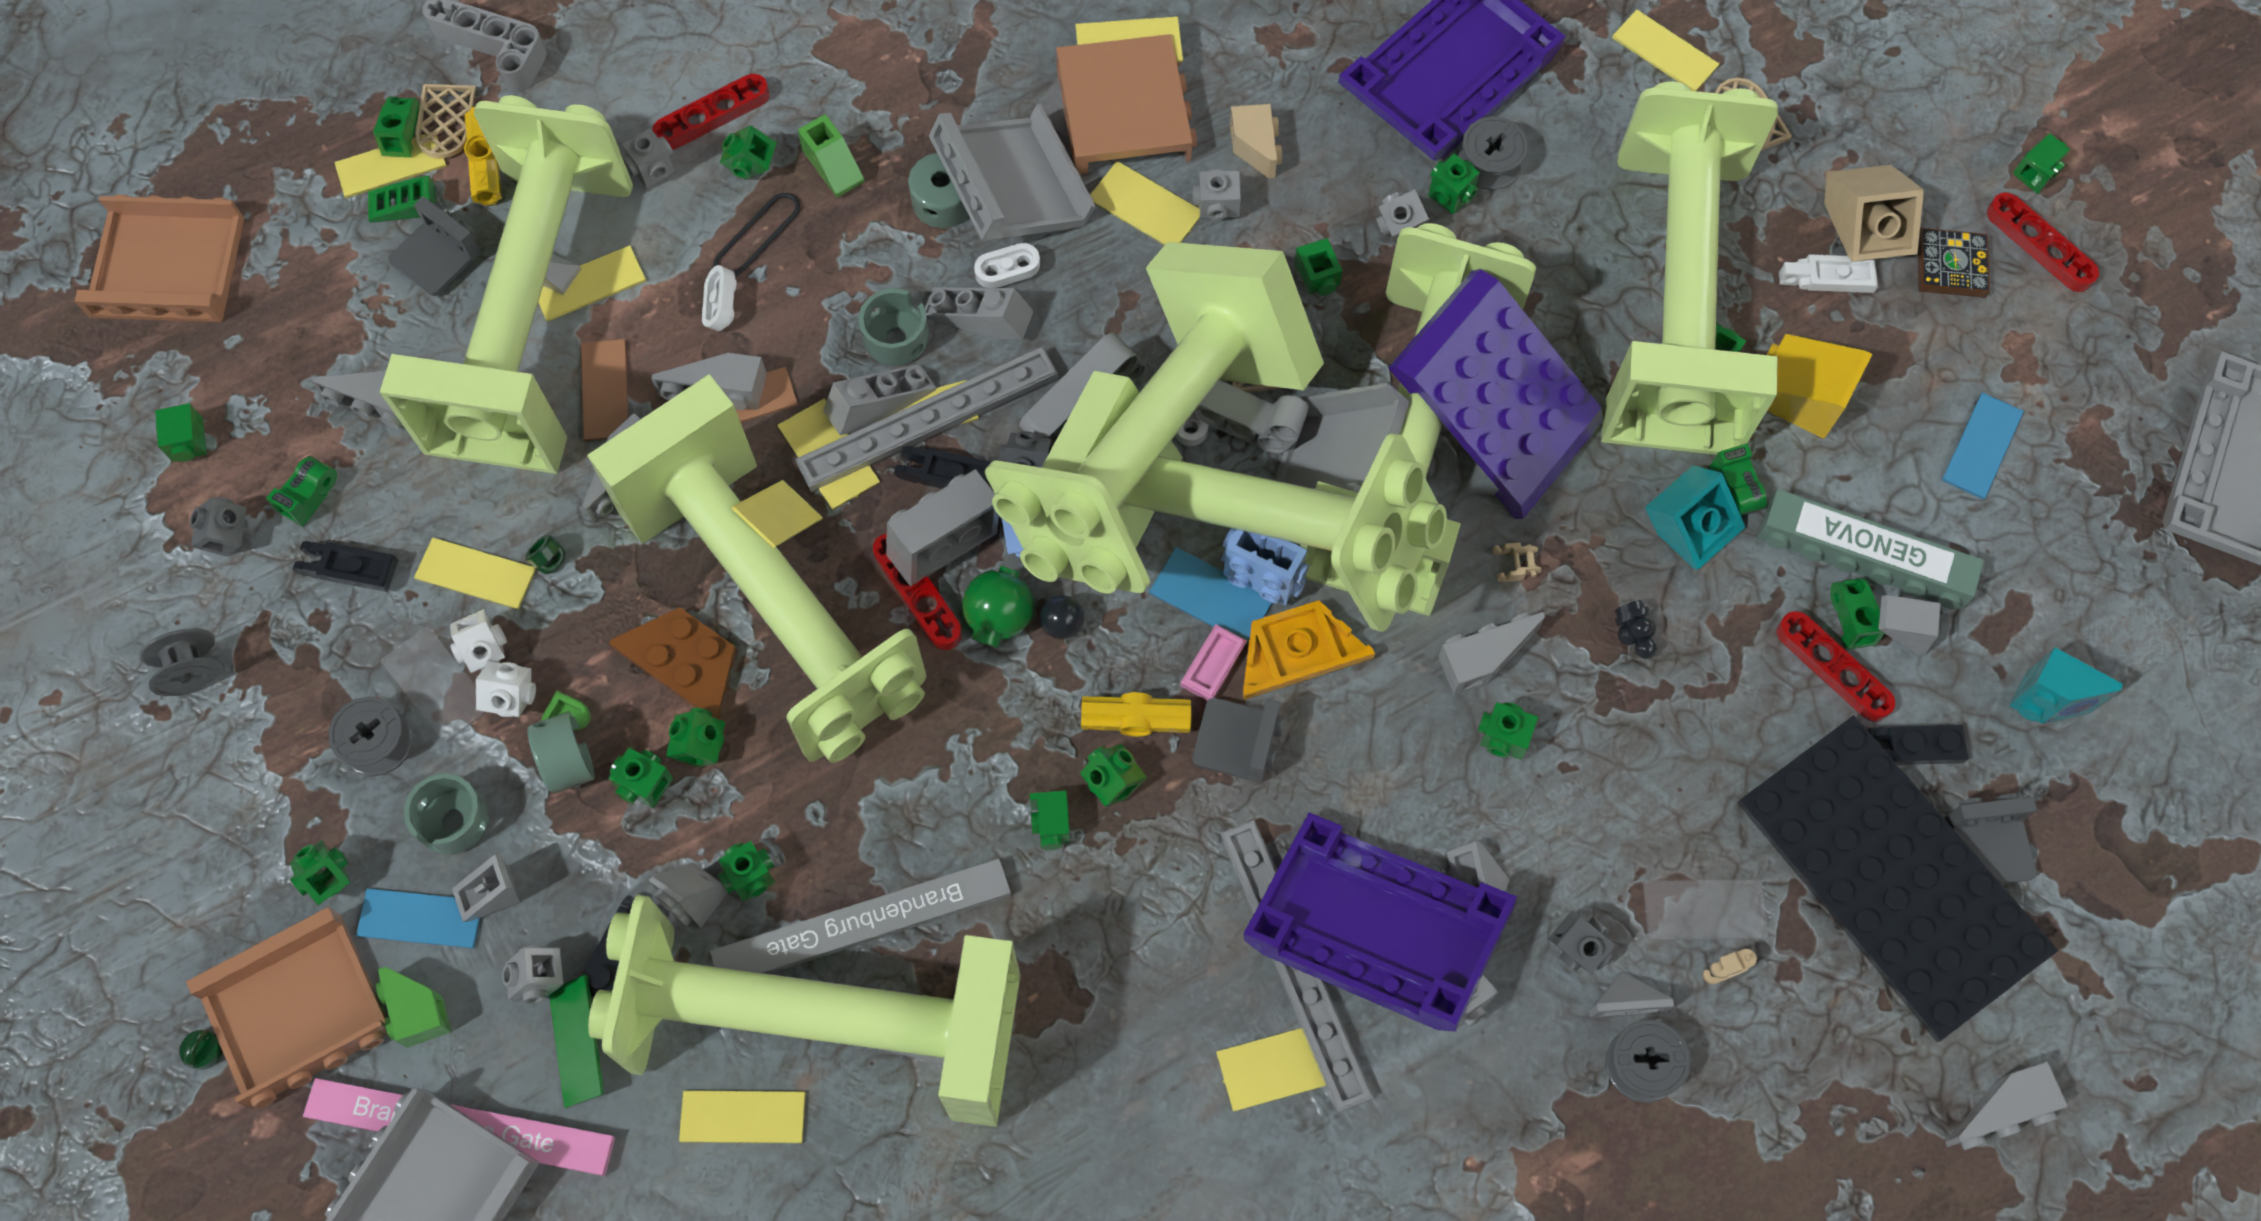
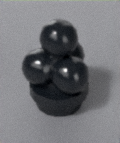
M1637 600L1615 610L1617 615L1615 622L1617 627H1620L1617 634L1619 641L1628 646L1636 643L1635 652L1639 657L1643 659L1652 658L1657 651V644L1651 639L1656 633V624L1653 620L1646 618L1651 614L1649 607H1644L1642 600Z

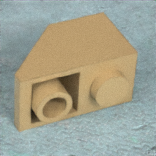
M1271 105L1231 106L1230 130L1233 153L1267 178H1275L1276 165L1282 164L1281 144L1275 145L1274 137L1279 135L1278 117H1272Z

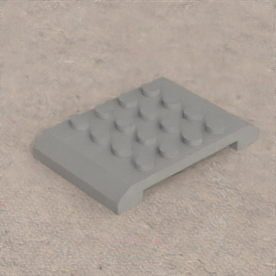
M2221 351L2214 358L2204 378L2163 517V525L2167 531L2260 566L2261 365Z

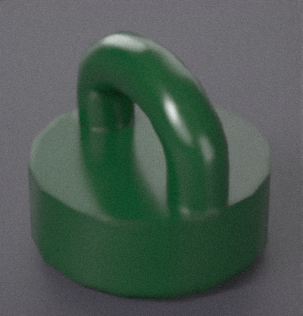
M550 534L544 535L529 548L525 560L539 572L551 574L563 564L565 550ZM555 553H556V558H555V560H554L550 565H547V566H546L545 564H546V563L555 555Z
M196 1030L184 1038L180 1045L179 1053L181 1060L187 1066L197 1070H205L211 1068L219 1061L222 1056V1049L215 1034L207 1030Z

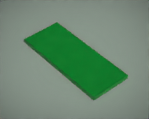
M588 975L564 983L549 995L564 1108H570L604 1095L597 1039L591 1038L588 1030L592 1005Z

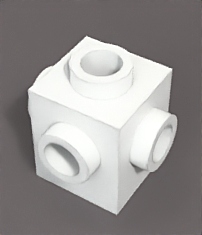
M484 609L450 624L451 637L454 641L450 645L457 662L459 664L465 662L471 673L479 669L482 671L489 661L499 663L501 659L505 658L503 645L507 643L506 637L499 624L492 626Z
M489 661L476 678V710L497 713L503 717H519L528 704L531 705L535 698L536 685L531 683V668L520 667L510 662L497 663Z

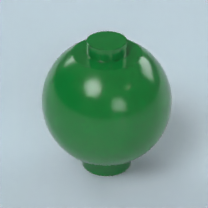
M1000 566L998 572L994 570L985 571L969 583L964 592L962 609L966 622L974 630L972 640L998 648L1002 639L1018 635L1028 625L1033 614L1034 601L1027 583L1018 579L1020 572Z

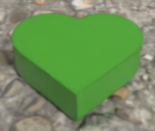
M556 691L541 721L571 711L579 724V728L573 729L576 731L585 728L589 724L591 713L581 701Z

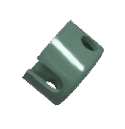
M934 153L917 161L910 171L908 186L913 211L923 223L931 227L943 229L955 227L966 221L969 215L951 180L945 187H936L932 184L931 180L933 178L949 177L938 153ZM926 208L935 211L937 214H931Z
M896 288L880 290L868 297L861 306L858 321L864 347L873 359L882 364L892 366L908 364L920 357L927 347L930 334L925 308L922 303L918 305L919 311L913 307L909 291ZM878 307V309L871 315L874 308ZM893 329H901L906 334V339L903 342L893 344L889 343L886 337L889 331Z
M571 711L533 723L527 729L529 745L537 769L547 789L554 794L595 779V771L586 742L577 744L573 729L579 728V724Z
M448 773L432 775L417 783L407 796L403 809L405 824L410 833L433 852L445 855L463 853L475 846L485 834L489 822L488 805L482 795L460 776ZM422 799V802H421V804L419 805L418 810H417L418 803H419V801ZM453 810L460 811L464 817L463 824L456 830H447L443 825L444 816Z

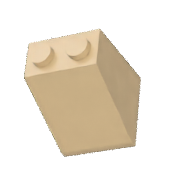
M1892 165L1827 172L1824 204L1851 261L1918 253L1923 188Z

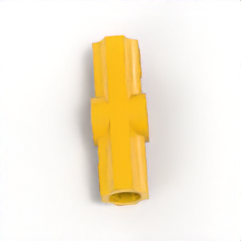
M471 107L465 113L467 141L464 145V151L469 164L471 198L474 203H480L484 206L495 205L498 200L502 199L501 168L474 116L475 107Z
M1141 692L1125 693L1121 697L1082 696L1081 729L1116 730L1123 735L1132 737L1147 736L1152 732L1190 733L1191 700L1154 699L1151 695Z

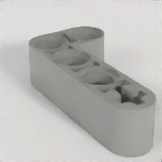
M427 0L423 5V15L435 37L497 57L495 61L496 67L508 90L522 92L531 86L547 55L545 46L535 26L454 0Z
M1111 332L1099 340L1024 415L1019 426L1023 431L1032 432L1040 437L1052 438V448L1094 371L1129 377L1135 383L1145 372L1146 364L1116 333Z
M1218 380L1192 413L1191 417L1265 451L1281 454L1286 452L1298 440L1309 406L1302 399L1289 395L1282 396L1274 404H1271Z

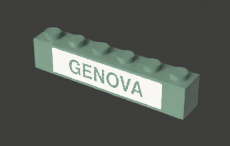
M1777 489L1769 500L1757 535V539L1765 541L1773 548H1785L1800 553L1805 559L1826 562L1834 565L1839 571L1846 573L1854 572L1869 577L1876 584H1889L1903 589L1908 595L1932 599L1949 609L1962 610L1975 597L1984 564L1983 559Z

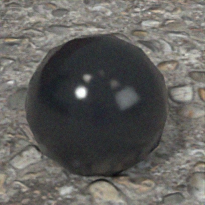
M1060 595L1051 597L1042 607L1040 624L1045 633L1054 639L1064 640L1073 638L1082 630L1085 612L1079 601L1071 596Z

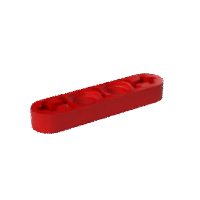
M759 74L745 75L658 119L652 126V131L658 139L663 136L671 149L675 150L764 105L770 95L766 79ZM754 87L756 90H759V92L754 94L753 91H749V89ZM737 94H740L744 100L740 102ZM727 99L734 102V105L728 110L717 108V105L722 100ZM695 114L705 116V120L701 124L693 125L688 122L690 117ZM682 122L685 127L684 131H682L681 125L679 126ZM668 130H669V132H670L671 134L673 133V135L670 136V137H667V135H665V134H663V133H664L665 131H668Z
M2008 192L1999 193L1987 207L1988 219L2070 290L2085 292L2099 277L2098 266L2014 194ZM2007 207L2009 210L2002 212L2000 209ZM2019 217V221L2015 224L2013 221ZM2022 226H2032L2038 235L2036 237L2027 236L2022 231ZM2055 247L2059 249L2063 254V258L2055 259L2051 257L2047 252V248ZM2070 260L2072 264L2066 268L2064 265ZM2082 272L2086 276L2079 278L2076 274Z
M887 533L880 535L873 544L876 562L931 642L941 650L955 648L962 639V630L958 619L928 576L912 586L902 585L898 581L900 572L883 551V547L887 545ZM922 598H933L937 602L935 609L929 613L920 612L917 609V603ZM939 617L947 630L953 628L951 630V638L947 639L944 635L938 637L940 632L935 620Z
M1794 611L1789 612L1782 618L1776 630L1779 640L1863 718L1872 722H1880L1892 713L1896 701L1891 691L1809 616L1802 612ZM1798 624L1801 627L1800 631L1794 635L1788 631L1790 627ZM1811 635L1814 639L1805 648L1802 644ZM1823 646L1828 649L1831 655L1830 661L1821 662L1817 660L1813 655V647ZM1851 671L1858 679V685L1856 687L1844 685L1840 679V672ZM1865 685L1869 688L1861 697L1856 695ZM1878 698L1883 703L1874 710L1870 705Z

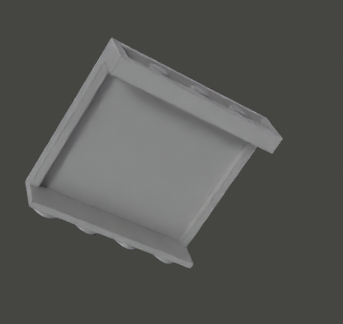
M1041 104L1036 105L1030 118L957 125L951 113H941L938 115L929 138L982 241L1084 227L1095 208L1092 196L1083 184L1078 170L1074 167L1066 152L1064 144L1058 137L1051 119L1047 116Z
M1378 383L1377 385L1367 387H1354L1344 391L1300 397V399L1308 404L1309 409L1298 440L1283 454L1275 481L1315 489L1317 481L1359 493L1386 436L1390 433H1400L1409 401L1397 391L1396 387L1388 383Z
M412 1088L410 1092L404 1093L396 1103L394 1108L396 1114L389 1125L382 1127L373 1138L371 1143L373 1149L366 1160L360 1161L351 1171L348 1178L350 1184L343 1195L337 1196L328 1206L325 1212L327 1217L325 1221H503L540 1162L427 1089Z

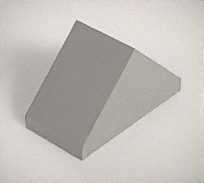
M1891 595L1881 596L1879 630L1918 656L1925 655L1938 637L1941 603Z
M494 854L452 888L463 922H470L521 903L510 869L502 854Z

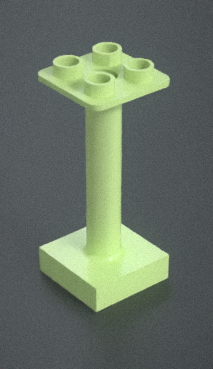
M1670 81L1646 89L1639 96L1618 152L1617 164L1619 167L1630 171L1669 174L1662 344L1631 342L1603 404L1601 442L1717 455L1719 451L1748 443L1777 396V356L1715 350L1720 180L1738 181L1750 174L1778 115V105L1775 101L1759 98L1758 94L1752 90L1738 88L1728 90L1722 94L1691 91L1683 83Z
M508 95L501 97L499 103L480 101L474 109V116L503 174L508 179L518 183L464 362L459 364L391 354L380 394L424 455L557 474L566 445L567 435L533 374L521 373L518 370L571 190L627 197L632 192L633 183L612 130L600 112L591 107L577 104L568 106L565 112L542 109L527 99Z
M1432 223L1422 224L1417 228L1406 227L1401 229L1397 239L1386 297L1397 305L1422 312L1415 333L1416 336L1472 270L1482 269L1498 279L1523 309L1535 276L1536 266L1531 261L1524 259V255L1519 249L1509 244L1496 242L1482 247L1457 240L1451 230ZM1399 383L1397 391L1409 401L1399 435L1405 438L1416 461L1424 466L1427 476L1443 422L1418 393L1410 394ZM1317 481L1315 487L1318 490L1357 497L1358 495L1357 492ZM1447 519L1445 534L1438 547L1435 549L1425 548L1415 570L1417 575V591L1409 609L1410 611L1427 616L1431 615L1450 562L1461 523ZM1300 544V547L1307 550L1305 563L1309 565L1304 578L1347 591L1331 563L1332 551Z
M1167 242L1148 264L1146 270L1178 346L1075 473L1004 461H993L989 464L985 474L995 493V496L992 498V505L997 514L1012 526L1023 547L1020 559L1031 574L1046 582H1053L1058 577L1085 582L1094 590L1105 594H1111L1116 589L1134 593L1144 592L1150 584V579L1117 509L1217 381L1224 380L1304 390L1324 362L1283 251Z
M1099 371L1092 373L1041 468L1071 473L1077 471L1139 394V391L1129 377ZM1394 433L1388 434L1384 439L1357 497L1181 461L1183 457L1171 441L1117 509L1135 548L1142 538L1154 512L1157 511L1332 551L1331 563L1370 628L1380 632L1388 629L1395 613L1404 614L1410 609L1417 591V575L1415 570L1425 548L1435 549L1438 547L1443 539L1447 525L1446 509L1443 505L1438 504L1427 483L1424 466L1416 461L1405 438Z
M710 374L587 455L619 515L642 544L682 517L686 518L816 686L817 690L797 703L786 716L802 753L808 761L813 762L823 756H826L830 763H836L845 759L864 742L866 736L862 732V728L884 712L890 720L898 719L909 713L921 702L925 692L920 686L926 679V672L916 636L910 629H903L865 656H862L777 547L773 548L731 509L741 501L729 485L756 468L757 464L734 404Z
M637 895L633 901L630 914L617 912L613 916L608 931L606 951L608 959L619 961L613 991L598 990L593 999L588 1030L591 1038L602 1039L603 1052L630 1074L643 1075L647 1066L655 1027L662 1019L944 1058L938 1097L951 1121L997 1127L1021 976L1013 941L965 935L955 998L947 999L674 962L671 953L674 942V926L649 896Z

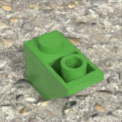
M826 114L797 129L803 153L836 198L865 182L844 138Z
M387 967L378 969L380 982L376 983V989L380 1001L387 1006L389 1017L385 1018V1026L391 1040H395L397 1043L408 1048L452 1032L443 996Z

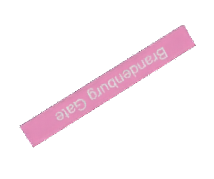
M315 1078L303 1117L378 1132L382 1127L388 1126L395 1116L394 1108L402 1095ZM451 1105L539 1161V1164L604 1177L606 1175L615 1142L614 1136Z

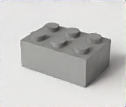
M975 469L967 475L961 474L956 476L947 487L939 492L926 494L917 505L907 511L902 509L892 515L887 522L886 555L910 586L997 534L999 515L992 505V498L995 496V493Z

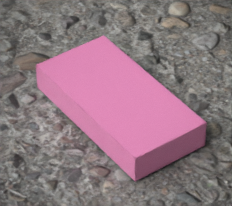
M1215 624L1183 677L1180 686L1206 701L1210 698H1215L1244 650L1247 640Z

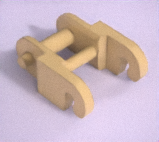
M1519 542L1507 543L1503 548H1500L1499 545L1492 548L1493 554H1510L1511 557L1514 556L1516 571H1510L1506 576L1504 573H1499L1497 575L1498 582L1523 581L1525 576L1531 575V577H1536V574L1542 572V568L1536 566L1534 554L1538 552L1537 546L1528 544L1521 547ZM1519 556H1527L1528 567H1521Z
M1743 949L1720 957L1719 962L1713 963L1710 966L1714 977L1710 975L1709 970H1704L1702 973L1703 979L1708 984L1714 985L1742 974L1755 965L1756 955L1750 949Z

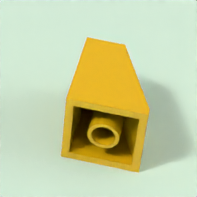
M1785 334L1779 345L1772 343L1766 354L1777 356V396L1767 411L1824 439L1846 408L1873 354L1864 350Z

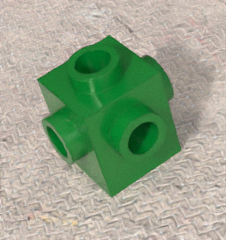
M750 125L735 133H730L725 138L722 144V150L724 151L719 163L730 169V172L736 177L747 180L768 170L777 142Z
M1453 154L1445 163L1443 161L1437 163L1431 171L1430 178L1432 180L1428 196L1454 215L1464 203L1468 204L1478 191L1476 184L1480 172L1475 169L1472 163L1462 160L1456 154Z
M1496 702L1491 713L1484 711L1477 730L1483 733L1480 746L1486 747L1487 751L1495 756L1502 758L1511 756L1522 760L1528 749L1538 716L1524 712L1523 708L1517 704L1510 702L1501 704Z
M692 708L690 712L675 715L669 728L670 740L666 757L696 768L716 764L719 751L724 743L723 731L725 721L712 717L713 713L711 711L701 708Z
M1122 744L1109 748L1100 746L1087 757L1089 763L1080 772L1091 792L1099 798L1105 807L1127 800L1147 778L1135 762L1133 755Z
M628 748L625 754L618 756L610 769L611 775L608 779L616 787L615 794L630 804H634L638 800L654 809L673 780V777L668 769L660 764L662 760L655 754L645 749L638 753Z
M321 840L314 846L310 844L303 847L295 854L294 860L290 862L294 874L290 880L301 895L305 896L308 893L316 904L320 905L329 897L339 893L350 883L345 868L349 862L336 846L330 849Z
M752 841L746 844L740 842L729 847L724 852L725 856L718 859L724 870L718 874L721 882L728 893L735 890L742 901L763 894L769 886L776 883L769 872L770 869L775 867L764 847L757 851ZM749 866L745 871H740L745 867Z

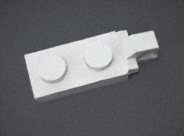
M1809 254L1807 258L1798 259L1797 263L1785 262L1779 271L1780 284L1799 285L1800 289L1810 291L1874 293L1878 287L1875 259L1851 261L1848 256Z

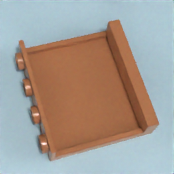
M1171 34L1056 47V68L1073 165L1078 170L1079 175L1088 174V162L1184 151L1186 162L1191 161L1192 148H1197V136L1195 128L1189 127L1188 121L1192 119L1191 105L1189 100L1184 101L1183 93H1186V80L1184 73L1179 74L1178 66H1181V62H1176Z
M123 194L100 196L99 201L108 213L89 290H77L74 300L89 318L222 322L244 223V216L233 201L225 198L208 200L187 196L180 199L162 198L155 195L148 197H130Z
M330 907L186 981L191 995L201 999L240 1091V1095L235 1097L236 1103L249 1108L258 1109L271 1104L277 1099V1094L288 1088L297 1089L312 1081L314 1074L324 1069L331 1070L342 1066L349 1060L348 1056L361 1049L366 1051L379 1046L384 1041L383 1037L388 1035L385 1026L386 1013L342 916Z

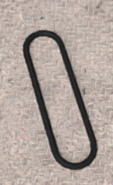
M779 193L773 196L716 255L713 268L718 265L721 257L776 200L780 198L792 199L795 203V210L757 251L734 272L735 277L742 274L797 216L800 210L799 200L790 193Z

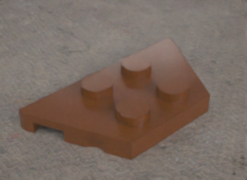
M681 607L610 640L609 645L612 649L692 707L711 711L713 713L712 717L721 719L722 713L720 710L724 693H727L730 682L729 673L730 669L734 666L737 650L734 645Z

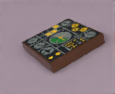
M1921 228L1918 243V291L1986 298L1990 293L1988 234Z

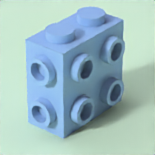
M1232 528L1229 530L1222 547L1225 550L1221 561L1225 562L1223 575L1227 577L1229 582L1237 587H1248L1259 592V595L1264 600L1273 604L1279 602L1287 606L1292 596L1298 598L1307 579L1304 577L1309 569V565L1305 563L1306 549L1290 541Z

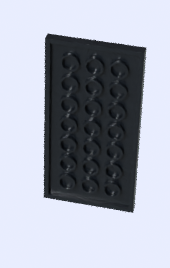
M1855 715L1737 802L1937 1043L1945 1039L2059 951Z

